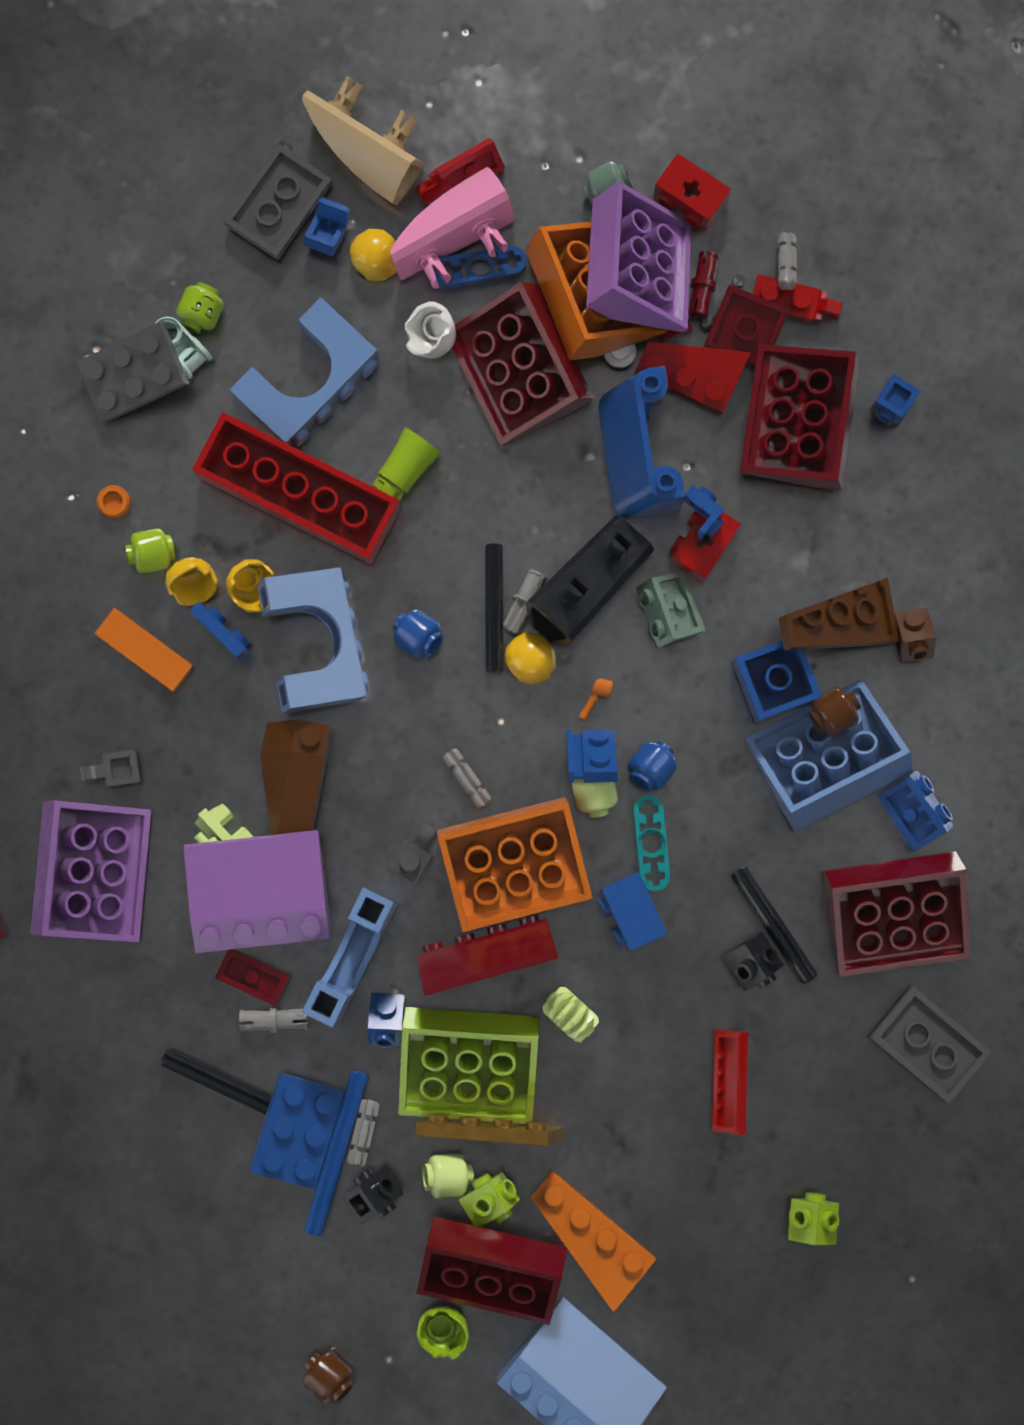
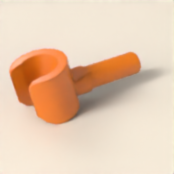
M603 678L595 681L589 700L579 717L584 720L587 719L597 703L598 696L609 699L613 686L612 681Z

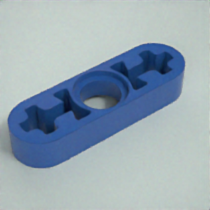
M513 245L508 246L504 253L499 247L494 248L498 264L507 262V256L513 255L515 260H520V262L516 263L515 269H510L509 264L499 265V272L494 273L493 257H490L488 250L440 258L443 266H450L451 271L461 270L460 263H465L467 278H463L462 271L452 274V279L446 284L437 273L435 276L439 287L447 290L514 279L524 273L526 269V255L521 248ZM476 260H484L488 263L489 270L484 275H475L470 269L472 263Z

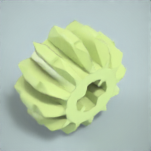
M559 987L555 992H552L542 1006L543 1013L575 1042H582L586 1037H589L599 1023L598 1016L566 987Z

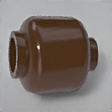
M835 687L813 700L811 704L812 711L808 713L812 723L821 735L826 733L831 737H836L858 723L857 711L861 709V705L853 692L850 691L846 694L842 689Z
M333 1351L323 1355L315 1353L304 1365V1369L307 1372L303 1379V1385L323 1404L331 1402L338 1404L354 1386L352 1382L353 1370Z

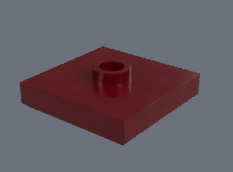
M728 285L704 347L750 352L751 355L746 364L755 367L758 344L775 345L789 308Z

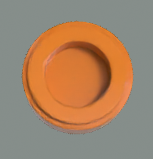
M109 485L99 492L97 506L100 512L107 518L120 519L129 512L131 498L122 487Z

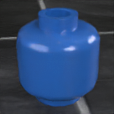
M416 609L407 614L403 613L396 619L393 625L395 644L415 658L420 659L425 656H432L443 642L440 623L423 611Z
M661 741L641 744L628 762L629 778L632 783L648 792L662 789L677 768L672 748Z

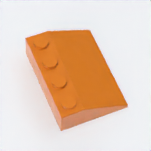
M591 222L541 226L525 248L569 361L598 357L666 333L668 330L612 320L586 306Z
M566 797L437 830V837L462 932L593 899Z

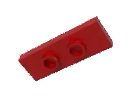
M715 1030L712 1132L746 1135L748 1032Z

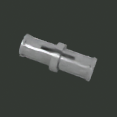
M270 1006L269 1010H240L239 1022L241 1024L239 1027L240 1032L270 1030V1033H278V1030L281 1029L306 1030L308 1029L309 1019L307 1015L301 1013L303 1009H278L277 1006Z

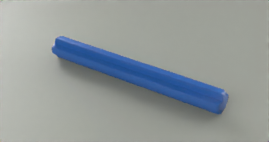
M352 1071L348 1079L304 1229L307 1234L320 1237L323 1234L368 1080V1075L363 1072Z

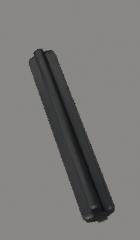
M490 543L485 546L486 671L489 673H500L503 671V546L498 543Z
M744 866L736 870L732 874V879L800 982L807 984L818 976L816 970L748 867Z
M167 1049L164 1052L160 1062L161 1066L266 1115L272 1096L172 1049Z

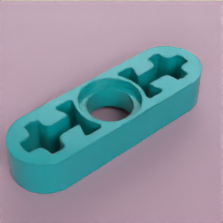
M645 795L640 797L633 806L638 870L647 890L657 892L664 889L670 881L664 808L662 802L657 797ZM645 801H650L652 807H657V813L652 814V825L659 823L660 830L648 828L640 831L639 824L647 825L645 814H639V808L644 807ZM647 834H655L660 838L661 847L655 853H648L642 847V839ZM662 855L663 863L656 862L657 872L664 874V879L658 881V886H653L652 881L645 878V874L651 873V863L644 865L643 857L653 859Z

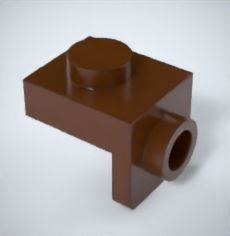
M927 607L894 612L901 644V661L919 662L933 658L936 636Z

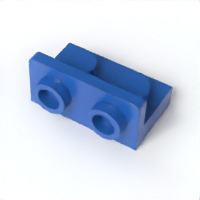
M917 770L877 796L913 852L947 833L953 827L951 822L953 818L945 804L938 803L933 795L934 788L932 783L925 775L921 776Z

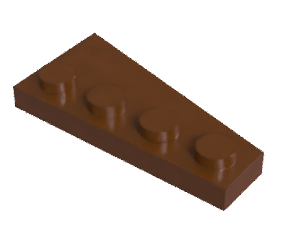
M888 578L779 618L784 651L889 645L900 641Z

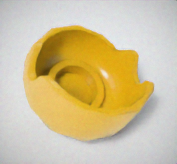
M367 229L355 237L349 248L352 265L369 281H384L396 273L391 257V248L396 241L388 232L382 229Z
M189 557L176 561L166 572L165 585L169 595H173L182 606H192L198 601L200 603L208 601L216 594L219 586L211 565L200 558Z
M245 559L233 566L226 579L227 593L232 602L247 613L262 612L257 584L266 577H274V573L269 566L257 559Z
M524 632L513 637L506 647L505 663L507 668L523 684L538 685L548 680L556 669V652L549 640L540 633Z

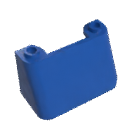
M665 366L642 370L607 391L599 401L598 411L614 511L624 519L679 513L685 499L681 474L669 466L654 468L646 421L649 420L652 406L658 402H663V397L667 391L668 381Z

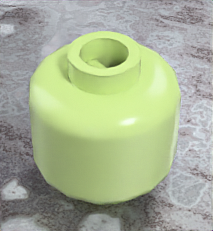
M574 779V783H572L576 808L580 812L589 813L590 818L608 815V809L615 806L618 801L615 782L584 783V779Z
M460 1153L435 1154L431 1156L428 1163L423 1164L422 1168L425 1191H430L435 1199L464 1196L468 1185L474 1181L472 1164H467L465 1158Z

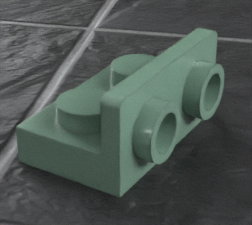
M684 569L650 578L637 586L639 604L644 609L649 623L650 634L655 639L658 648L706 631Z

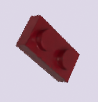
M235 949L227 950L215 979L266 1003L277 1006L291 975Z

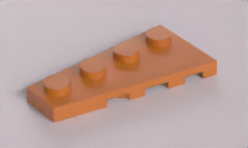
M551 1170L531 1194L530 1198L614 1312L655 1262L656 1257Z

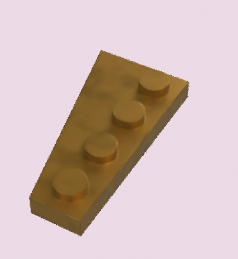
M429 1114L427 1120L416 1122V1136L550 1146L563 1141L564 1127H547L546 1123L526 1122V1125H513V1120L494 1119L493 1123H480V1118L460 1117V1122L448 1121L447 1115Z

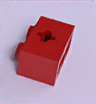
M679 153L676 154L658 179L654 189L656 200L663 207L669 210L674 208L683 214V218L690 225L696 228L701 226L705 230L708 229L726 204L731 192V188ZM691 191L696 193V195L692 194L689 198L685 196V194H689Z
M694 511L687 522V525L692 528L685 538L679 535L669 550L674 554L670 563L681 570L684 569L685 573L704 583L741 525L740 522L725 513L720 518L724 521V524L713 537L708 534L706 535L709 538L707 541L708 545L705 544L701 549L697 546V533L707 520Z

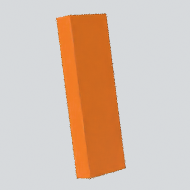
M116 608L112 609L94 633L174 693L194 668L192 664Z

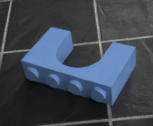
M321 297L307 310L298 322L301 330L319 345L331 359V372L325 385L310 396L290 397L275 389L260 373L251 367L230 389L233 398L276 439L292 447L294 445L296 447L302 445L310 436L309 430L317 422L319 424L323 423L332 414L333 409L331 407L339 399L342 401L347 399L356 388L354 384L362 376L368 377L378 366L377 360L379 355L377 349Z
M341 567L266 577L259 582L257 589L263 617L297 612L311 614L326 625L333 642L332 656L325 668L317 671L284 675L276 681L282 714L354 703L365 698L368 691V679L366 674L361 671L359 660L362 658V649L360 642L355 640L353 631L355 627V614L353 609L348 606L349 584L347 578L342 576Z
M362 888L348 917L350 923L344 938L325 975L320 981L316 982L301 1013L332 1028L340 1024L398 903L369 889Z

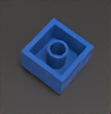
M783 641L738 656L732 662L755 724L811 704L813 700L822 696L805 651H784Z
M639 872L599 890L602 896L597 898V902L605 917L611 915L616 927L612 928L611 932L618 947L625 946L627 951H632L668 934Z

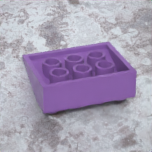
M620 181L615 182L596 196L592 202L586 306L612 320L679 332L686 331L688 329L691 225L684 218Z
M56 800L43 801L31 935L139 942L151 810Z
M318 830L184 845L190 923L195 953L330 938L331 915Z

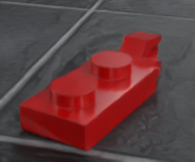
M489 137L435 168V171L428 174L430 179L425 180L416 186L415 189L420 199L425 204H428L486 167H489L496 175L505 170V166L494 141Z
M761 274L757 275L752 293L789 308L787 318L811 324L813 321L821 322L822 317L838 320L843 306V302L827 298L828 293L821 291V289L796 283L793 290H782L778 286L777 278Z

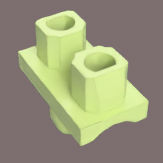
M220 804L210 811L205 808L198 814L199 818L194 823L201 830L194 837L198 843L253 837L244 827H241L232 836L223 828L233 819L232 813L224 804Z

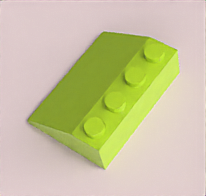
M405 1007L402 1026L398 1115L428 1117L429 1114L447 1115L448 1119L477 1117L480 1118V1121L493 1122L494 1119L513 1120V1123L518 1124L533 1122L540 1016Z

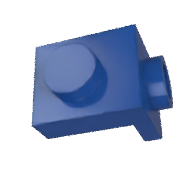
M321 197L317 203L316 215L304 235L303 245L334 256L347 232L350 208Z
M893 374L870 409L876 412L875 416L880 421L888 425L893 423L898 426L921 391Z
M692 485L685 494L684 502L707 520L697 533V537L703 540L707 534L713 537L724 524V521L720 519L723 516L724 509L716 503L717 497L705 487L698 489L695 485Z
M371 993L368 1019L369 1044L380 1048L401 1046L404 994Z

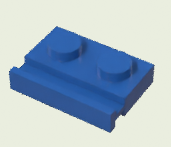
M198 601L189 610L242 663L251 655L246 649L250 642L237 629L230 633L222 625L227 619L214 606L207 610Z
M567 730L569 783H574V779H584V783L618 782L614 730H581V734H572L571 730Z

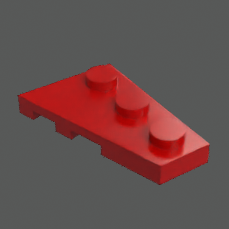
M648 341L635 372L639 373L648 368L665 366L669 388L723 413L751 353Z

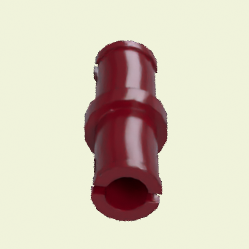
M705 251L699 252L696 275L691 280L690 287L693 291L688 316L694 319H700V314H702V319L708 318L711 295L716 291L717 283L714 279L720 256L712 251H707V256H705Z

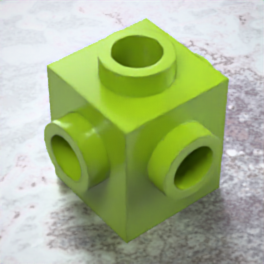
M501 1171L492 1177L487 1172L471 1182L473 1188L462 1196L459 1202L473 1225L481 1227L492 1220L496 1225L506 1220L513 1214L511 1208L520 1199L514 1184Z
M806 1192L805 1198L791 1199L788 1240L815 1246L835 1245L837 1228L839 1226V1203L826 1201L825 1194Z

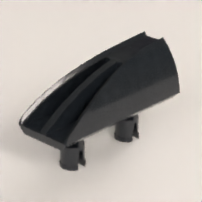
M615 515L527 601V613L534 629L542 633L551 643L558 645L571 643L654 551L652 544L624 518Z

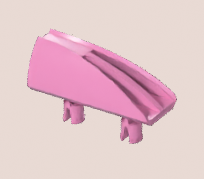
M489 167L467 178L432 202L400 234L391 248V257L401 281L424 270L432 287L437 289L439 285L435 276L436 273L446 284L451 279L440 258L449 256L480 239L488 250L490 257H496L493 242L503 253L508 249V244L504 241L498 230L514 222L515 219L510 198L499 179Z

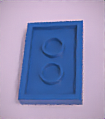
M279 1072L249 1171L257 1175L315 1189L345 1091Z

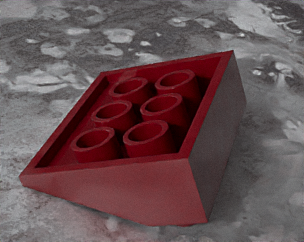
M520 282L455 324L456 339L452 349L500 446H504L544 427L594 399L576 360L569 361L538 284Z
M758 344L740 467L741 473L808 487L843 489L860 369L857 352Z
M956 851L824 871L826 901L839 977L971 958L966 868Z
M537 914L519 919L520 926L512 929H507L505 923L487 928V936L475 939L473 932L455 937V945L443 948L442 942L423 946L424 953L417 955L424 996L559 959L547 919L540 920Z

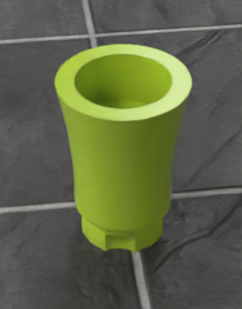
M404 427L388 459L378 471L380 475H378L372 485L400 501L404 493L407 494L418 478L441 453L419 435Z

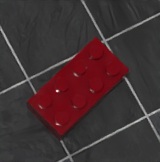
M434 1216L416 1294L550 1325L563 1276L567 1247Z

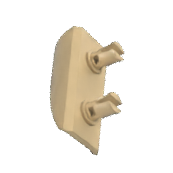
M345 77V81L333 102L331 100L326 102L307 90L302 96L303 104L325 142L359 179L376 193L397 206L406 196L425 165L424 162L404 151L406 149L404 144L419 120L411 116L406 122L408 114L400 110V114L389 133L381 136L351 117L350 110L362 89H364V86L358 82L353 86L355 80Z

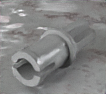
M533 569L528 570L521 588L512 597L514 602L503 623L504 629L513 634L521 632L528 618L527 601L545 584L548 579L545 575L542 576V573Z

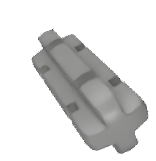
M782 232L778 239V286L782 290H793L797 282V273L795 271L797 269L796 236L794 233Z
M452 749L443 756V761L449 769H453L452 774L466 794L471 795L470 799L475 807L478 809L484 807L491 801L490 795L485 788H481L482 784L467 763L464 764L462 761L464 758L458 749Z
M369 1099L361 1100L358 1113H361L360 1118H356L350 1143L353 1145V1149H349L347 1163L363 1167L367 1163L369 1153L366 1152V1148L370 1149L376 1121H373L374 1116H378L380 1104L376 1101Z

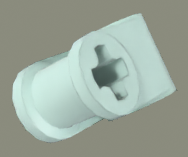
M167 316L156 321V323H165L167 329L172 328L178 331L172 343L188 380L193 377L192 373L205 361L210 362L213 359L208 350L175 318Z

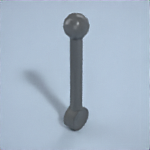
M736 274L732 279V286L737 288L743 287L745 277L741 274ZM723 297L708 318L702 319L701 327L704 330L711 329Z

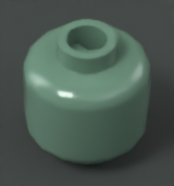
M610 161L588 172V185L583 187L591 205L596 196L617 181L624 183L632 189L634 188L623 164L618 166L617 163Z

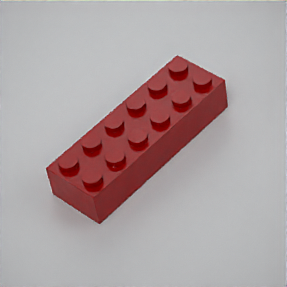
M224 412L221 413L192 468V471L200 480L372 565L401 509L398 499Z

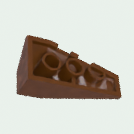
M303 720L267 723L260 755L271 835L314 830L332 739L330 725Z

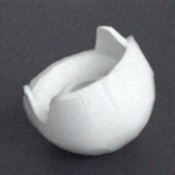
M429 301L417 306L405 323L404 328L408 336L406 347L414 355L428 359L439 358L449 352L455 343L456 331L454 321L448 310L439 303Z

